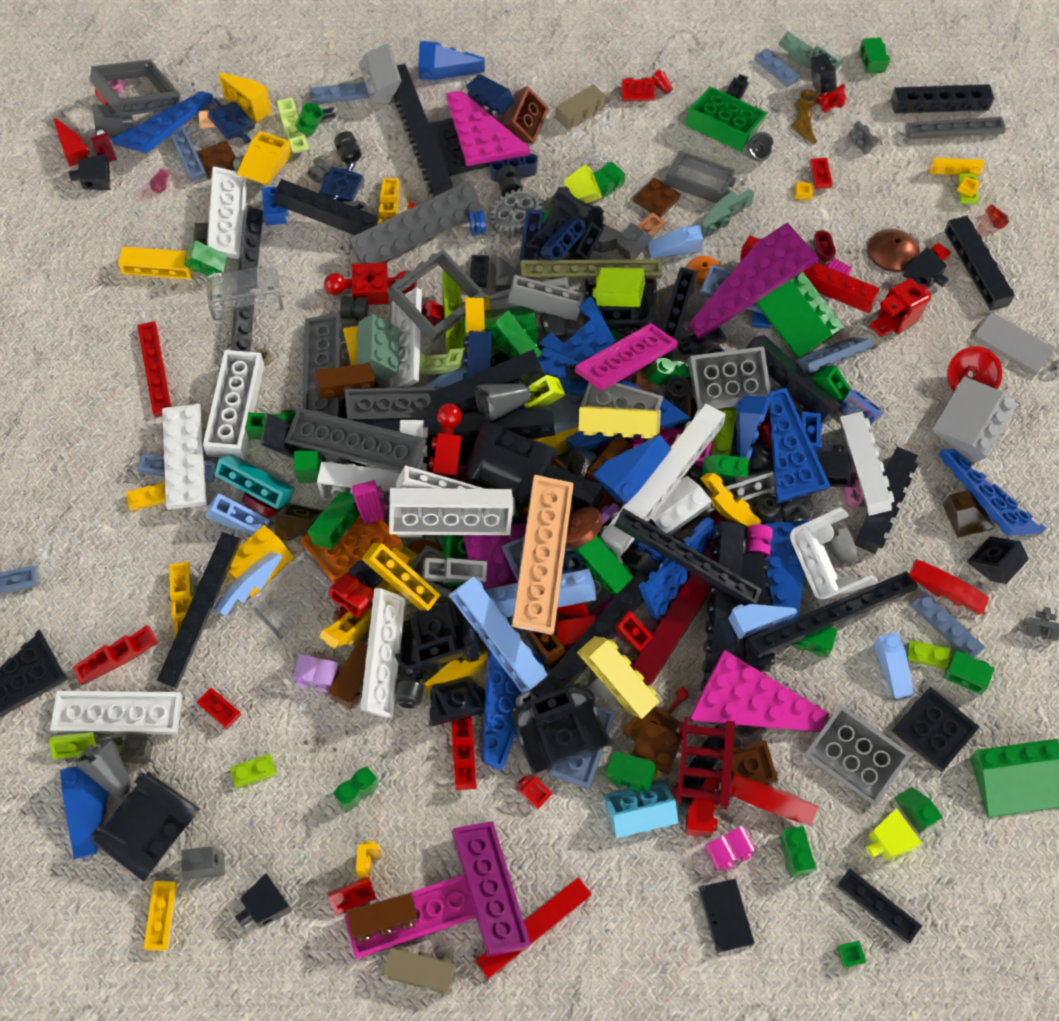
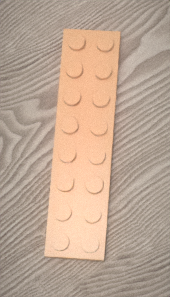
M538 475L533 477L511 627L551 635L554 633L574 483Z

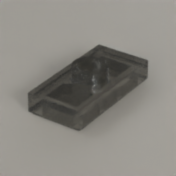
M739 725L734 731V744L743 751L760 737L767 728Z

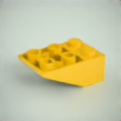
M259 131L252 139L237 171V175L269 185L291 158L290 141Z

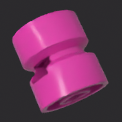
M760 524L748 526L746 538L749 541L745 544L744 553H764V559L769 558L771 551L769 542L772 541L773 529Z

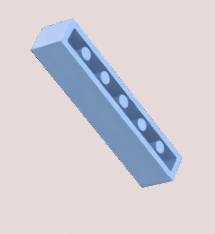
M589 569L561 575L557 607L596 600L595 584ZM518 583L484 590L488 596L493 598L496 607L506 617L513 616Z
M472 577L449 594L522 693L531 690L547 676L543 665L537 662L532 655L531 649L523 643L519 633L511 627L507 617L499 611L495 601L487 595L480 581Z

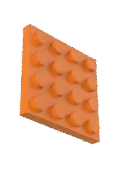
M359 515L332 550L313 545L309 534L299 539L301 545L333 584L345 573L350 575L349 569L365 555L373 543H383L391 551L393 547H404L403 542L396 534H389V526L383 520L365 525L361 515Z

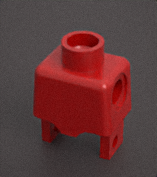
M906 279L890 288L885 299L880 303L879 318L871 322L869 327L881 338L892 331L896 334L902 333L921 318L925 308L931 301L929 289L924 285H918L913 279ZM903 312L906 315L904 318H900L897 313Z

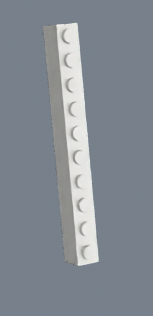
M705 404L702 409H698L692 422L689 421L686 424L684 432L677 435L668 455L637 494L627 504L622 505V509L625 508L648 522L724 426L725 413L708 404ZM616 512L611 519V523L603 527L600 536L603 538L604 544L608 549L622 556L635 538L614 526L620 512Z

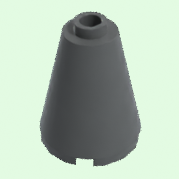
M481 384L476 386L479 390L475 391L479 412L483 411L485 415L482 419L489 422L526 404L531 397L529 387H526L524 384Z
M105 737L99 740L100 745L94 747L92 744L76 758L77 762L75 764L113 797H123L130 791L132 783L115 741L112 737Z

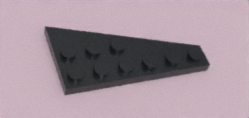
M40 629L28 643L25 642L20 647L21 650L13 658H9L0 667V717L68 680Z

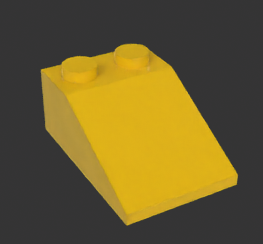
M221 72L218 74L224 99L230 103L236 101L254 122H260L271 113L268 90L264 85L247 78Z

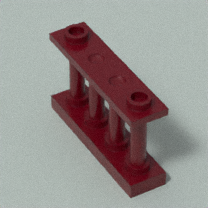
M684 716V722H679L678 735H682L678 785H674L673 797L677 798L676 804L681 805V797L715 800L716 803H720L719 809L728 810L735 731L734 721H726V727L722 726L721 728L688 725L687 716ZM687 733L721 737V739L725 740L724 748L711 749L686 746ZM685 754L719 758V760H723L722 769L709 770L684 767ZM683 775L717 779V781L721 782V790L713 792L682 788Z

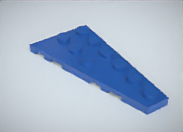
M544 347L541 351L542 354L538 357L544 375L558 378L565 394L576 396L585 394L589 382L583 380L570 383L564 371L565 365L581 362ZM623 379L617 382L641 390V387ZM530 382V383L525 384V385L530 386V385L533 384L534 382Z
M787 388L769 392L767 397L771 398L768 408L776 503L828 490L830 484Z

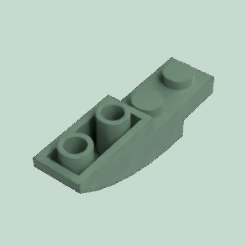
M789 31L786 32L778 44L791 53L790 59L811 69L810 58L823 53L827 54L835 71L843 63L818 45L812 48Z
M748 189L736 195L732 191L719 200L709 211L703 222L702 237L713 234L721 227H726L730 223L731 215L733 216L738 211L751 206L754 192Z

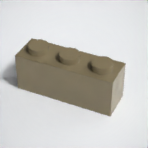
M593 84L556 106L555 119L569 130L585 119H589L598 111L605 108L606 95Z
M397 946L396 949L390 948L383 972L385 979L447 995L450 994L456 971V964H452L453 960L445 957H440L439 960L430 958L431 954L418 951V954L409 953L410 949L402 946Z

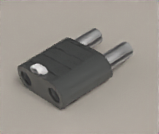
M550 314L541 316L545 337L552 333L558 339L565 338L570 334H575L579 328L567 329L565 320L570 319Z

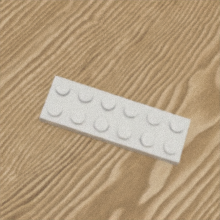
M213 166L207 246L227 254V257L239 259L247 178L237 175L235 171Z
M416 287L404 295L421 312L422 290ZM393 301L391 324L400 328L399 374L389 379V388H408L419 382L421 330Z
M193 404L162 408L167 510L207 505L201 405Z
M382 588L374 589L360 711L385 718H393L399 664L395 654H400L406 598Z
M57 691L50 731L52 733L93 732V734L177 735L182 694L181 692Z

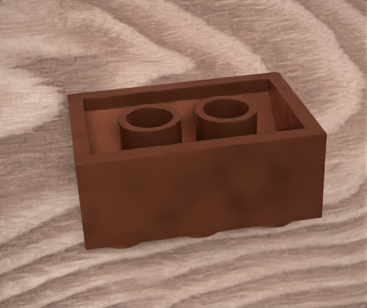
M526 86L514 92L513 99L515 103L506 110L501 124L522 142L534 144L549 107L529 86Z

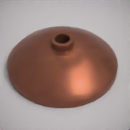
M884 229L872 236L868 244V253L871 260L878 267L890 272H903L906 270L907 265L920 254V248L917 241L910 234L898 229Z

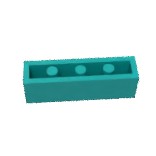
M232 454L219 458L214 476L276 509H280L290 503L294 487Z

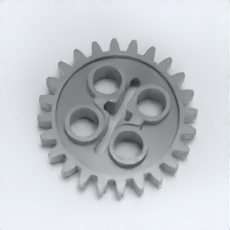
M520 188L517 192L512 190L511 194L506 192L505 197L500 196L501 200L495 201L496 206H491L493 210L490 211L491 223L497 232L500 231L501 235L506 233L509 237L513 233L515 237L517 233L523 234L526 209L544 211L543 208L545 207L541 197L538 196V193H534L533 190L528 192L527 188L523 192H521Z

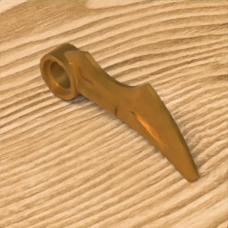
M805 90L801 93L799 100L795 104L799 116L791 126L803 138L816 144L817 140L811 126V107L815 105L817 95L812 90ZM804 97H810L812 100L807 101Z

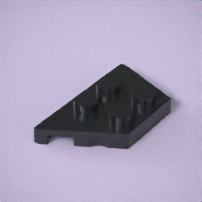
M470 677L432 685L430 690L429 726L432 727L484 713L486 690L478 686Z

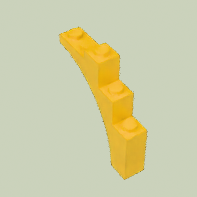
M397 546L392 549V552L409 567H411L418 554L405 546ZM385 579L375 587L385 589L397 595L399 594ZM372 607L361 618H357L347 612L334 624L322 630L319 637L325 640L327 645L335 648L344 644L351 646L357 644L358 641H362L370 625Z

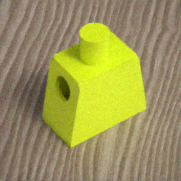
M586 164L564 179L565 186L582 202L588 203L602 198L593 172Z
M546 375L528 386L531 397L524 405L526 408L545 407L565 396L559 379Z
M895 809L869 834L872 843L866 846L865 849L871 858L881 853L884 859L888 861L915 850L922 842L899 810Z

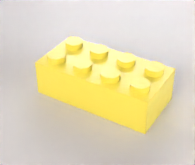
M583 406L579 408L578 431H584L583 435H595L598 432H603V436H614L617 433H622V437H634L636 434H641V438H653L660 433L661 410Z
M594 636L577 652L578 655L629 714L642 719L660 702L656 698V691L650 685H645L643 682L644 677L640 672L634 671L630 667L631 662L625 655L619 654L617 651L618 646L614 641Z

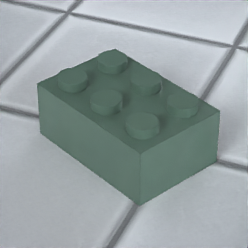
M373 313L358 322L357 364L370 363L374 377H379L383 382L399 374L400 328Z

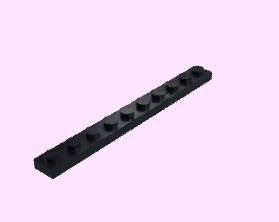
M249 205L244 208L230 349L232 351L250 352L263 218V211Z
M907 571L754 635L748 638L746 643L757 658H760L917 590L919 585L908 576L909 573Z

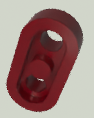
M817 231L814 235L813 243L818 258L821 261L830 262L836 254L832 237L827 231Z
M246 492L243 494L242 502L246 507L258 511L264 517L276 515L278 509Z

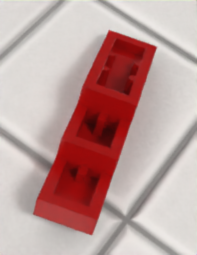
M916 559L908 574L909 577L937 597L945 596L957 606L964 605L977 615H981L985 611L989 601L988 596L961 579L933 565Z
M145 625L131 636L125 635L110 646H102L72 668L79 683L83 685L136 658L156 645L158 641L151 627Z
M471 716L451 721L455 791L477 789Z
M737 773L734 775L730 786L731 796L808 826L812 825L819 807L782 789L777 790Z

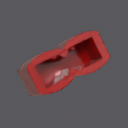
M345 573L329 588V597L338 605L345 607L355 617L361 618L373 606L374 590L369 586L360 584L358 578Z

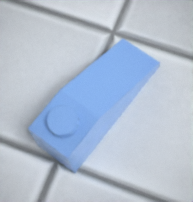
M700 225L682 227L651 240L647 244L650 258L701 252L703 237Z
M221 494L212 499L205 514V517L221 525L252 535L263 525L268 527L270 520Z
M756 604L739 605L732 609L728 619L738 639H742L792 619L797 610L796 608Z
M898 632L879 636L873 646L894 700L913 696L914 691L906 652Z

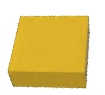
M965 176L957 191L973 198L981 183Z
M796 182L795 199L812 200L813 183Z

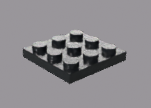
M929 687L893 728L892 732L942 773L980 726L932 687Z

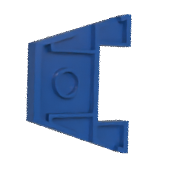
M590 296L579 306L580 311L590 319L565 343H562L555 335L550 333L539 344L542 348L547 347L583 362L616 342L593 298Z

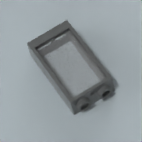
M679 151L667 173L665 184L671 188L717 203L730 193V187H734L736 182L734 177L735 170Z

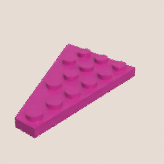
M464 92L446 93L447 104L466 166L530 155V147Z
M724 650L688 720L691 722H708L710 724L720 723L722 725H726V721H734L735 726L744 725L770 729L821 732L829 713Z

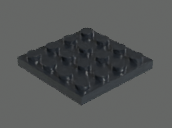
M486 109V110H485V111L488 112L492 117H494V115H493V113H492V111H491L490 109ZM452 118L429 123L449 176L490 167L491 162L466 166Z

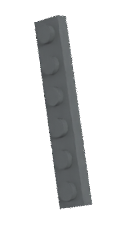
M1002 117L907 122L905 125L908 140L1004 134L1006 131Z

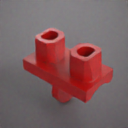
M841 84L833 92L817 96V104L822 106V112L826 113L835 106L842 108L845 105L847 97L844 90L846 85Z

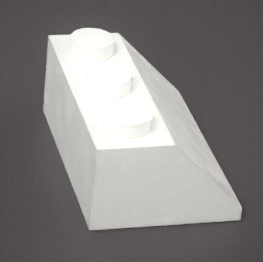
M686 476L680 480L649 522L665 533L672 535L711 506L712 501L700 485Z

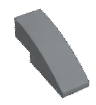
M425 558L423 560L422 579L425 581L466 582L475 577L480 582H486V561L452 558Z

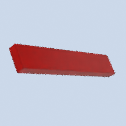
M153 321L139 324L138 331L154 417L163 416L162 408L172 406L157 324Z
M579 877L524 920L531 945L592 896V893ZM526 949L487 957L485 952L475 960V963L489 980Z

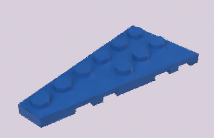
M197 92L195 95L152 116L111 140L114 145L147 154L211 103L214 97L211 93Z
M663 397L660 407V428L672 429L674 425L680 423L686 425L690 421V417ZM578 431L566 438V444L576 453L599 448L600 444L611 443L617 435L621 438L626 437H622V433H617L614 436H603V432H598L595 435H583L584 431ZM636 434V436L634 437H627V440L641 437V434Z
M941 450L939 456L943 459V463L950 467L954 472V476L961 480L966 490L972 493L977 499V503L988 512L989 517L999 525L1000 530L1005 535L1038 534L1045 531L1046 527L1042 523L1040 525L1036 524L1031 519L1033 516L1029 512L1020 510L1018 503L995 483L991 485L985 480L987 476L982 472L979 473L972 469V463L957 450Z
M706 517L694 529L693 536L691 538L686 537L683 543L704 554L710 539H713V530L715 528L713 519ZM667 557L660 563L659 570L657 572L652 571L649 574L650 579L646 583L642 582L639 585L650 617L656 621L659 620L661 615L666 613L671 599H675L680 585L686 582L690 572Z
M811 520L760 523L773 529L772 541L769 542L771 545L770 557L764 559L768 561V571L765 572V576L769 578L768 591L771 606L796 608L797 613L792 618L795 619L799 613L805 573L791 542L790 534L794 528Z
M488 648L481 762L501 771L516 735L509 715L512 713L511 710L517 707V697L523 693ZM532 653L537 662L542 664V657ZM528 698L523 699V703L528 702Z

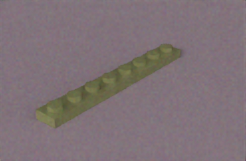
M661 259L521 260L520 262L521 277L532 280L548 278L549 280L564 277H567V279H596V276L600 274L601 268L644 269L645 279H661L663 276Z

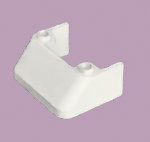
M842 507L794 528L790 534L791 542L813 594L820 600L849 596L879 583L872 575L858 581L851 576L837 578L823 544L831 541L834 537V529L831 524L849 516Z

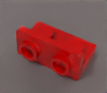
M629 77L621 81L622 101H654V80H650L647 77L641 78V80H634V78Z

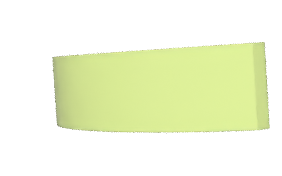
M293 97L278 100V109L287 139L290 141L292 153L309 150L305 135L298 131L295 125L298 114Z
M465 348L450 349L449 354L425 356L420 352L419 374H444L455 371L462 366L463 355L466 354L467 350Z

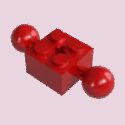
M387 263L352 264V279H345L341 274L331 273L326 276L323 284L325 291L333 296L342 294L345 289H352L354 300L357 297L368 298L369 305L389 304L388 294L390 286L394 284L395 280L400 281L408 271L404 270L399 272L396 277H389ZM417 281L402 291V293H408L415 289Z
M445 404L439 408L437 420L442 426V431L432 438L431 450H434V457H430L428 469H432L433 474L443 477H455L457 475L461 436L453 435V430L461 422L462 413L454 404Z

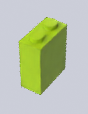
M601 268L600 274L596 276V287L593 288V298H596L597 306L640 307L645 285L644 269Z

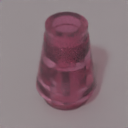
M161 168L150 180V188L154 192L162 193L166 190L169 171Z

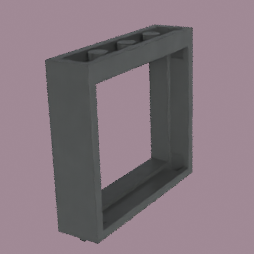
M151 59L91 66L89 81L119 117L163 111L180 102L181 94ZM147 76L160 93L120 98L107 81Z
M443 249L437 254L433 253L426 262H420L415 270L406 272L400 281L395 280L394 284L390 286L391 289L388 294L432 342L465 318V304L436 326H433L402 291L439 265L470 298H484L485 300L487 296Z

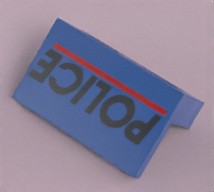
M857 390L849 392L840 404L842 407L839 409L846 415L862 411L864 418L869 419L870 426L876 418H880L885 412Z

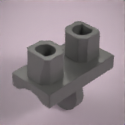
M856 121L854 128L848 133L851 137L850 142L853 145L857 144L865 154H869L871 149L876 147L879 142L876 136L871 135L868 126L863 125L860 121Z
M812 494L792 499L790 504L787 501L781 502L780 513L783 515V522L793 521L794 519L798 520L799 518L808 520L813 507L811 502Z
M1044 607L1042 612H1035V616L1041 617V619L1024 618L1023 624L1027 625L1026 635L1039 637L1040 629L1044 628L1047 629L1045 639L1058 641L1059 623L1049 621H1056L1057 615L1051 614V608Z

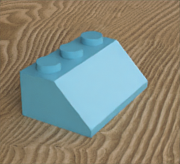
M664 780L652 783L649 793L645 791L638 793L629 788L603 795L611 827L616 838L628 837L632 834L649 832L652 829L669 827L672 824L679 823L675 799Z

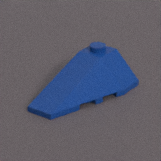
M420 41L419 79L440 80L485 72V58L468 52L464 54L457 52L456 48L450 47V49L442 47L441 43Z
M745 395L741 400L737 401L735 407L737 411L736 454L737 457L748 458V462L753 448L750 446L758 438L759 432L756 429L765 419L771 400L770 397Z
M657 435L605 461L592 475L603 485L617 503L627 504L647 482L671 451V448L660 435Z
M77 766L61 769V787L73 858L78 859L97 854L98 847L91 843L93 837L90 835L98 825L102 826L110 793Z

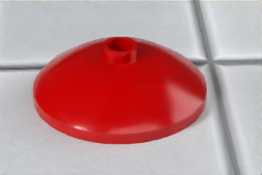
M979 346L967 347L957 352L951 359L947 369V380L953 392L964 376L998 389L1002 381V366L992 351ZM969 371L973 373L971 378L968 376Z

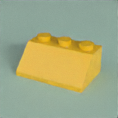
M263 525L238 548L227 577L235 582L254 563L269 553L280 554L283 557L264 584L265 586L294 559V556L278 536ZM253 588L249 596L252 598L260 590Z

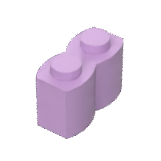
M299 655L292 678L299 687L308 688V686H315L318 691L328 692L339 674L340 666L339 663Z

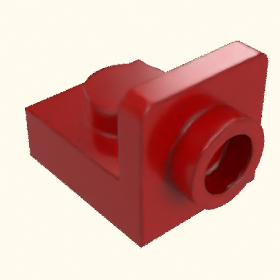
M534 775L523 776L518 781V786L515 789L535 809H539L552 795Z

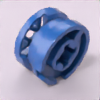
M483 210L478 211V213H474V211L469 212L471 235H486V232H483L486 231Z

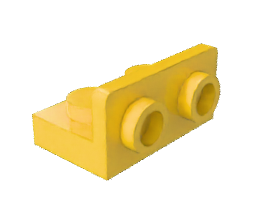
M364 841L363 844H358L356 869L358 881L366 878L367 874L372 873L371 859H381L380 845L374 841Z

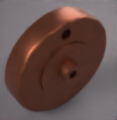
M586 507L569 516L565 547H581L597 536L604 523V518L598 509Z

